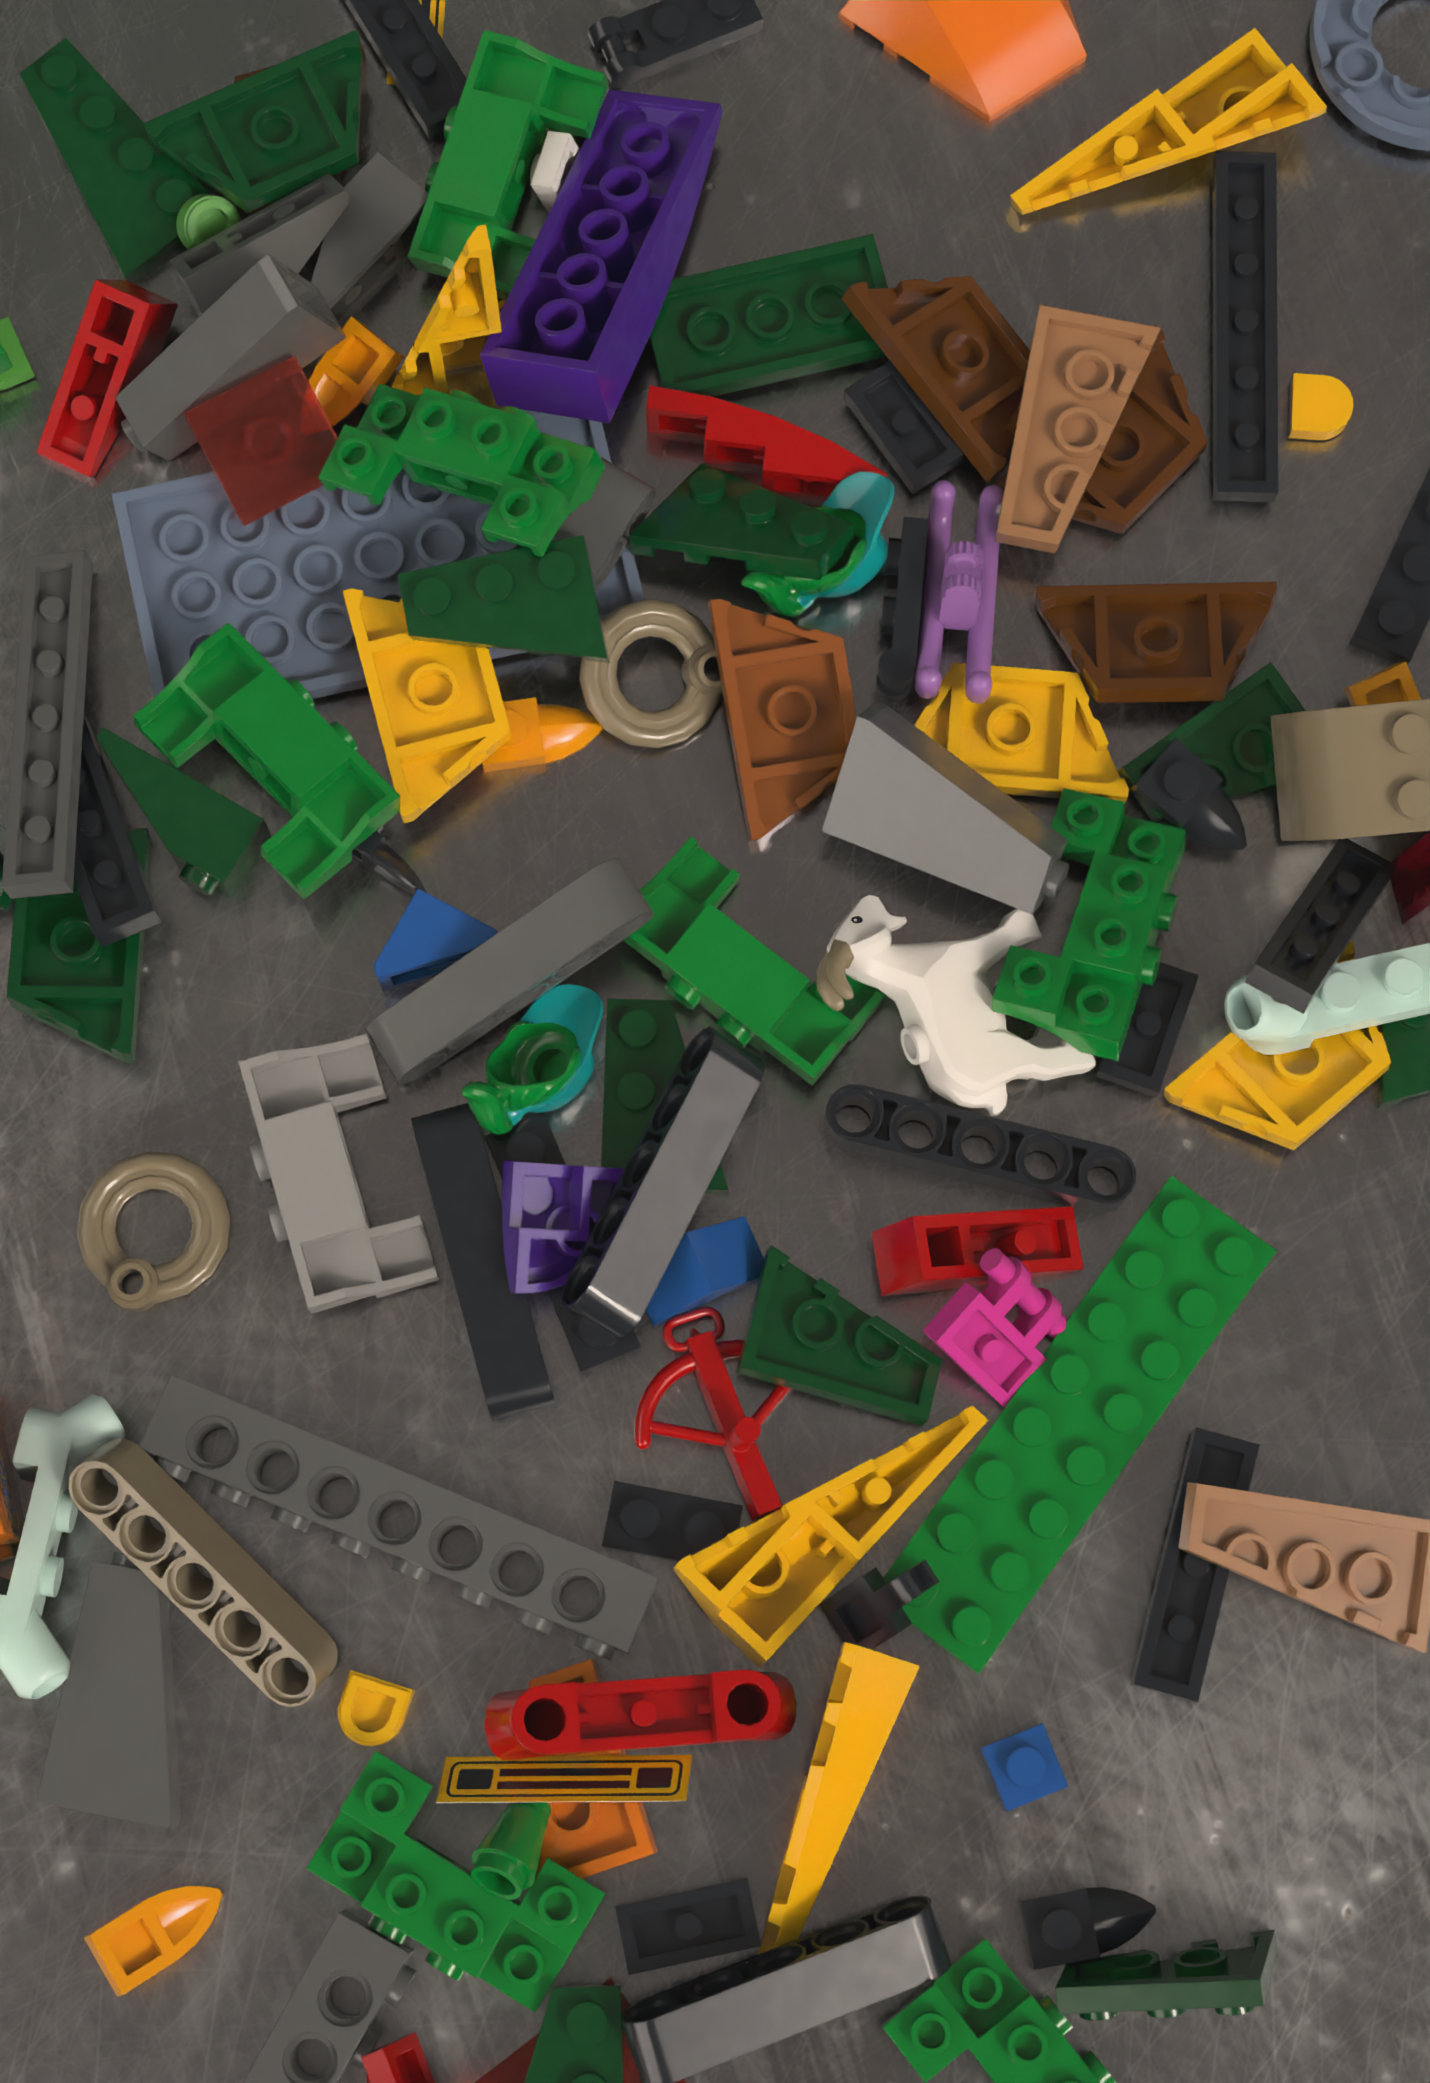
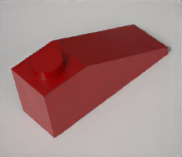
M95 279L36 453L87 477L95 476L122 428L121 421L126 418L115 397L161 354L178 303L127 280Z
M1073 1206L911 1216L871 1232L882 1296L959 1289L965 1282L972 1287L989 1284L988 1275L980 1267V1260L988 1250L994 1248L1000 1249L1007 1257L1018 1258L1031 1272L1032 1278L1077 1272L1084 1269Z

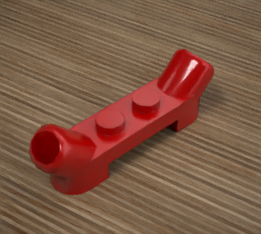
M753 1670L718 1671L700 1675L579 1684L577 1682L543 1684L529 1689L497 1693L489 1700L487 1705L484 1729L491 1751L501 1760L740 1741L775 1740L783 1738L792 1730L796 1720L797 1702L793 1686L786 1677L777 1672Z

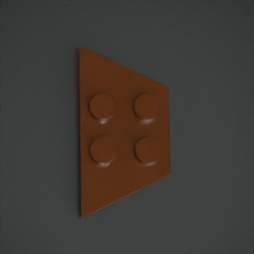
M971 276L945 277L939 282H929L924 279L901 280L896 288L868 289L867 282H859L850 286L842 297V301L985 481L988 483L993 480L1004 467L1007 460L1005 456L1014 438L1030 349Z
M1161 329L1072 520L1123 534L1205 451L1208 443L1198 416L1193 414L1188 406V392L1180 373L1175 374L1164 347L1166 339ZM1007 472L995 484L1003 491Z
M1226 582L1036 586V609L1097 703L1223 701L1275 604L1277 583Z

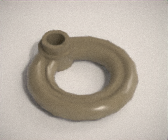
M643 599L618 606L603 618L602 624L610 663L588 661L586 658H581L579 676L586 706L602 728L629 745L659 749L686 741L706 725L721 699L723 691L720 676L716 681H711L704 673L705 662L709 658L717 661L713 635L702 620L676 603L653 599ZM648 636L664 638L674 644L684 657L682 676L686 688L679 700L669 708L658 711L641 710L629 703L621 693L616 678L617 663L624 649L635 640Z
M147 1151L118 1160L94 1180L80 1205L77 1238L85 1265L101 1285L107 1288L112 1300L126 1311L143 1312L150 1309L156 1303H162L190 1294L213 1275L228 1247L231 1217L223 1190L204 1167L179 1154ZM150 1189L166 1190L178 1196L189 1209L192 1220L191 1238L184 1250L171 1261L158 1265H152L139 1258L128 1257L119 1246L115 1232L117 1216L124 1203L135 1194ZM133 1272L142 1274V1288L135 1294H125L122 1290V1281L125 1276Z

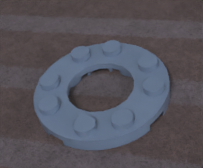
M1316 0L1310 23V51L1317 77L1333 104L1355 125L1383 141L1410 149L1430 151V89L1413 87L1401 81L1400 76H1393L1384 67L1382 57L1374 48L1371 40L1373 20L1380 7L1389 0Z

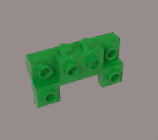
M483 30L458 106H452L446 117L444 126L446 143L440 161L434 162L427 174L425 190L428 192V196L408 253V258L417 270L448 277L468 238L477 226L486 224L492 253L497 298L507 300L536 241L534 238L512 232L511 229L545 128L590 139L609 84L604 73L555 58L518 38Z
M379 384L358 427L355 428L344 424L318 479L327 490L334 492L336 487L366 496L371 504L379 506L393 480L404 468L413 482L490 505L491 508L481 527V531L486 539L496 543L499 538L528 547L534 555L543 558L550 542L566 518L581 504L591 499L605 469V465L596 449L541 433L537 427V421L530 414L519 408L505 406L502 410L482 405L473 396L459 390H450L446 394L424 387L419 396Z
M228 622L202 642L175 678L147 705L133 715L134 725L176 769L214 739L238 761L292 817L286 825L261 845V856L305 899L352 861V850L400 812V795L357 752L358 748L351 734L336 721L329 724L314 709L315 703L305 687L294 678L286 681Z
M1063 788L1050 827L1067 839L1062 857L1090 866L1061 957L1010 945L992 998L993 1012L1009 1015L1039 1026L1065 1040L1079 1052L1118 1061L1142 984L1153 986L1157 976L1162 949L1154 946L1159 930L1169 933L1174 922L1178 895L1171 894L1185 850L1186 830L1124 816L1125 802Z
M690 836L670 861L645 886L639 889L654 915L644 926L623 941L662 970V976L668 980L664 988L678 1002L691 1010H694L699 1004L718 1019L714 1026L720 1033L743 1048L750 1043L760 1052L765 1049L813 1086L846 1043L854 1039L887 995L877 988L856 981L846 975L847 981L854 993L853 998L849 1000L843 998L844 1007L840 1011H835L827 1006L817 990L816 980L810 985L809 978L717 909L739 882L740 873L733 868L729 870L699 847L698 841Z
M375 1750L339 1810L341 1812L306 1869L360 1902V1906L373 1913L367 1924L380 1934L400 1945L409 1936L430 1949L425 1961L437 1970L457 1981H460L464 1972L474 1978L479 1977L536 2013L606 1893L562 1867L549 1857L522 1902L517 1899L507 1900L498 1898L485 1892L475 1884L469 1869L408 1832L434 1785L416 1776L378 1750Z
M983 1936L951 1962L952 1965L946 1973L932 1980L914 1998L881 2025L925 2083L966 2049L970 2051L994 2083H1116L1091 2050L1082 2057L1077 2054L1064 2037L1065 2034L1073 2029V2026L1064 2014H1059L1058 2007L1048 1995L1037 2003Z

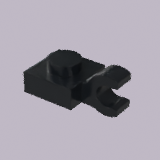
M926 1559L888 1584L877 1567H875L819 1605L843 1642L872 1650L912 1624L902 1607L940 1581Z

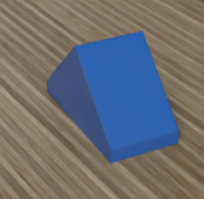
M418 888L373 965L382 991L435 977L496 935L498 931Z
M745 1216L684 1233L646 1308L653 1328L666 1323L672 1317L698 1309L759 1282L764 1257Z

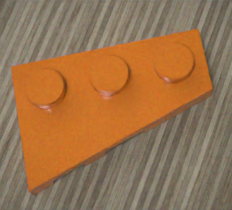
M596 1658L531 1679L529 1680V1688L543 1684L603 1682ZM626 1750L558 1756L627 1755ZM547 1802L551 1808V1814L547 1820L548 1824L535 1878L548 1857L578 1877L585 1878L657 1853L658 1849L643 1803Z

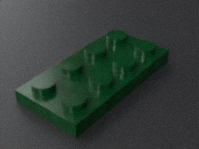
M865 235L672 279L649 337L661 387L714 397L887 357L842 301V297L848 288L855 283L867 282L868 289L888 288L874 235Z

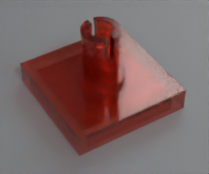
M292 356L182 413L242 526H246L323 486L318 476L338 437L296 356Z

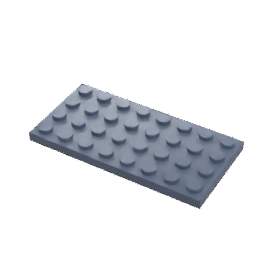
M523 410L537 421V427L541 433L597 450L600 458L611 462L602 422ZM333 446L112 493L154 697L175 678L189 661L197 647L228 622L286 681L294 678L300 682L309 692L312 699L365 688L367 683L343 590L351 588L363 590L364 596L400 603L402 596L397 575L399 573L523 548L524 546L499 538L496 543L486 539L481 531V527L491 508L490 505L413 482L404 468L393 480L379 506L371 504L366 496L336 487L334 492L325 489L318 476ZM630 543L597 592L601 619L605 618L618 606L644 599ZM495 647L488 648L491 660L528 652Z

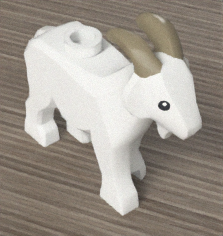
M868 895L858 900L850 913L836 928L816 971L817 990L826 1005L835 1011L843 1009V998L849 1000L854 996L846 975L856 981L879 989L894 1000L905 1027L901 1031V1044L908 1061L913 1065H920L929 1088L941 1097L959 1106L984 1108L988 1110L990 1116H998L1006 1106L1008 1096L1006 1083L1011 1080H1029L1033 1078L1047 1081L1069 1075L1083 1074L1090 1071L1096 1065L1093 1055L1079 1052L1065 1040L1039 1026L1031 1039L1024 1040L1007 1030L1005 1014L993 1012L992 998L995 992L993 988L997 986L1010 945L1023 948L1025 945L1042 939L1033 914L1016 908L1005 915L997 928L974 938L955 941L891 944V932L907 923L906 917L892 916L886 911L879 897Z

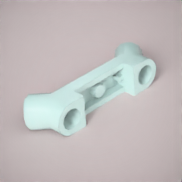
M1430 943L1336 963L1304 1014L1286 1004L1274 1001L1271 996L1245 983L1248 975L1232 983L1226 992L1224 1000L1225 1017L1232 1033L1238 1038L1243 1039L1254 1051L1265 1055H1275L1309 1048L1314 1039L1430 1014Z
M90 1394L62 1413L29 1407L21 1425L12 1462L21 1480L33 1481L34 1486L7 1595L0 1594V1669L18 1697L35 1700L42 1698L63 1684L69 1675L71 1662L42 1619L46 1596L55 1598L62 1580L64 1559L56 1557L62 1532L71 1533L77 1518L78 1508L71 1499L68 1488L70 1475L82 1461L103 1443L115 1438L125 1439L126 1432L120 1420L103 1396Z

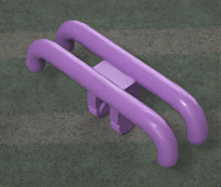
M942 480L935 483L932 488L928 513L915 669V691L922 698H933L940 690L944 628L969 631L965 673V695L967 699L978 704L985 702L990 696L993 685L991 661L1000 544L994 541L1004 493L999 486L989 485L981 493L975 542H953L952 546H950L956 496L955 487L951 482Z

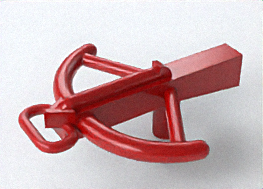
M701 1307L672 1317L663 1326L662 1334L666 1345L673 1351H687V1353L664 1366L646 1387L640 1399L635 1417V1444L639 1449H647L651 1444V1434L722 1446L752 1521H755L783 1506L755 1441L760 1436V1426L791 1388L777 1385L751 1417H745L723 1362L724 1360L740 1357L744 1339L716 1343V1340L720 1339L724 1333V1319L715 1308ZM704 1316H709L714 1320L716 1327L713 1332L710 1330L701 1334L695 1328H692L689 1338L685 1342L679 1343L673 1338L672 1330L678 1325ZM694 1372L717 1432L658 1422L652 1419L657 1404L666 1390L684 1375Z

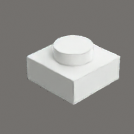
M548 131L542 151L535 156L531 165L530 185L548 214L580 151L570 133Z

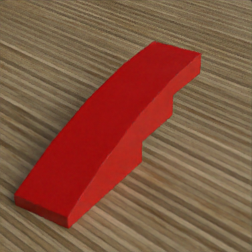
M649 385L646 405L647 432L704 439L705 463L761 469L762 487L780 495L826 501L836 486L852 474L873 472L887 477V473L835 442L774 415L711 396Z

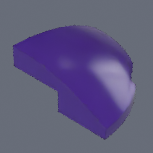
M503 1161L502 1225L504 1256L510 1293H535L565 1285L624 1169Z

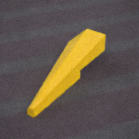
M1253 28L1164 94H1161L1158 89L1153 91L1010 195L1011 205L1017 212L1024 215L1318 117L1326 112L1327 106L1293 63L1286 67L1257 29Z
M486 224L477 226L466 241L391 386L392 388L419 396L424 387L448 394L445 372L483 365L480 353L489 335L502 332L492 253Z
M972 1405L932 1429L911 1437L898 1447L875 1459H870L786 1503L780 1509L756 1522L733 1531L725 1538L703 1550L682 1558L674 1566L673 1570L712 1624L756 1666L761 1668L979 1432L988 1419Z
M847 1642L842 1644L808 1775L804 1777L758 1954L799 1938L920 1667L919 1665Z

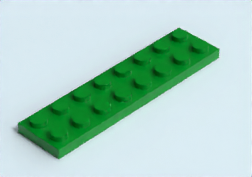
M1172 1175L1169 1177L1068 1318L1065 1330L1058 1333L1045 1350L1043 1356L1047 1360L1022 1383L883 1577L888 1584L926 1559L940 1581L902 1607L911 1620L912 1627L976 1674L981 1672L1277 1252L1275 1248Z

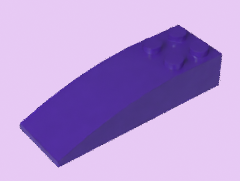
M617 90L608 91L600 108L591 138H585L500 312L502 332L490 334L480 353L497 406H512L528 411L604 423L611 422L654 328L685 245L707 174L722 116L720 103Z

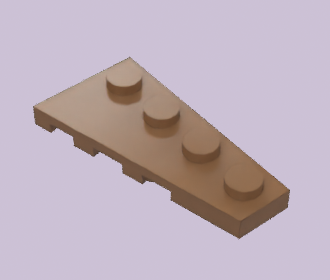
M1039 305L994 542L1056 553L1161 329L1160 327Z
M1187 1482L1179 1549L1411 1650L1426 1654L1430 1629V1520Z

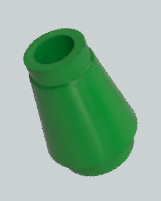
M547 1802L510 1803L472 1853L471 1860L474 1867L471 1871V1877L478 1887L495 1897L513 1900L521 1896L523 1889L530 1888L534 1884L548 1824L547 1820L551 1814V1808Z

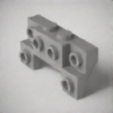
M368 1034L313 1047L276 1050L239 1061L260 1137L259 1142L250 1144L253 1161L260 1181L272 1180L278 1202L267 1205L269 1218L277 1242L289 1240L309 1311L313 1314L373 1295L380 1298L439 1280L420 1215L370 1228L338 1112L386 1099Z

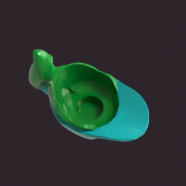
M873 472L852 474L836 486L822 506L815 508L852 523L855 543L820 580L752 571L743 578L742 586L755 590L770 609L786 618L799 616L819 597H842L860 590L877 575L888 556L887 542L880 530L894 497L892 481L881 474Z
M566 984L555 986L537 998L523 1018L509 1027L504 1040L492 1050L486 1059L487 1083L470 1081L461 1090V1095L467 1098L470 1109L484 1129L497 1135L505 1134L527 1112L544 1113L559 1109L568 1104L584 1088L594 1071L592 1046L604 1009L602 999L595 991L580 985Z

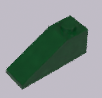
M102 727L96 739L174 862L182 870L178 877L185 884L206 896L211 897L216 889L233 899L259 858L261 845L272 837L265 820Z

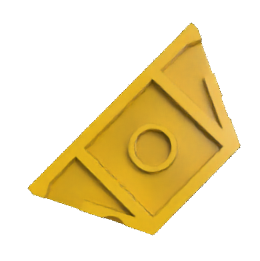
M352 588L343 590L394 790L400 795L403 823L412 822L512 738L489 649L413 640L408 633L402 598L399 603L364 596L363 590Z
M953 662L941 681L939 693L933 697L930 704L925 707L914 726L1005 794L1060 799L1063 788L1125 803L1127 801L1128 785L1125 778H1120L1107 749L1109 744L1100 722L1093 717L1088 705L1090 699L1077 672L991 665L993 685L990 696L985 702L976 704L969 701L965 695L966 663Z
M1352 940L1337 963L1355 959L1356 951ZM1376 1026L1314 1039L1309 1048L1275 1055H1265L1254 1051L1243 1039L1238 1038L1231 1031L1165 1087L1163 1097L1171 1104L1295 1150L1389 1069L1391 1060L1383 1035L1377 1030Z

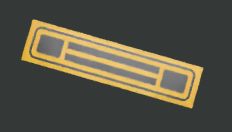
M692 1755L545 1756L518 1760H501L497 1756L445 1757L436 1803L686 1801Z

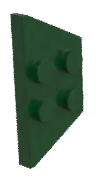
M354 30L143 123L146 135L150 143L247 213L283 198L327 173L334 175L355 166L359 162L362 70L360 36Z
M137 828L129 833L148 882L151 837L148 828ZM75 880L73 882V893L15 898L6 995L10 1006L125 1063H135L144 930L102 948L94 937Z

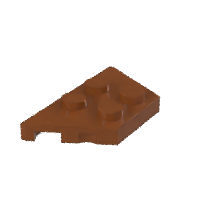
M722 599L710 600L707 604L748 841L763 838L770 830L797 810L802 809L838 780L857 719L844 640L842 637L817 629L810 630L794 625L789 620L770 614L763 615L731 605V602Z

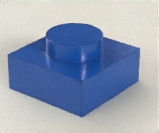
M1043 1723L980 1748L1004 1811L1012 1810L1068 1787Z

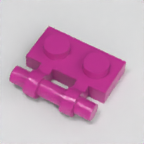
M994 1248L988 1250L980 1260V1267L988 1275L989 1285L980 1293L965 1282L923 1329V1332L993 1400L1005 1408L1022 1383L1047 1360L1035 1346L1046 1334L1054 1339L1058 1333L1063 1332L1068 1319L1062 1313L1060 1301L1048 1289L1037 1288L1031 1282V1272L1018 1258L1007 1257L1000 1249ZM1017 1304L1019 1306V1317L1011 1324L1004 1316Z

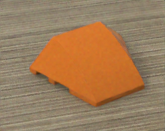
M849 0L838 15V19L852 29L857 25L884 43L883 50L893 57L897 58L901 55L929 74L932 84L987 122L993 121L1084 63L1087 57L1068 0Z

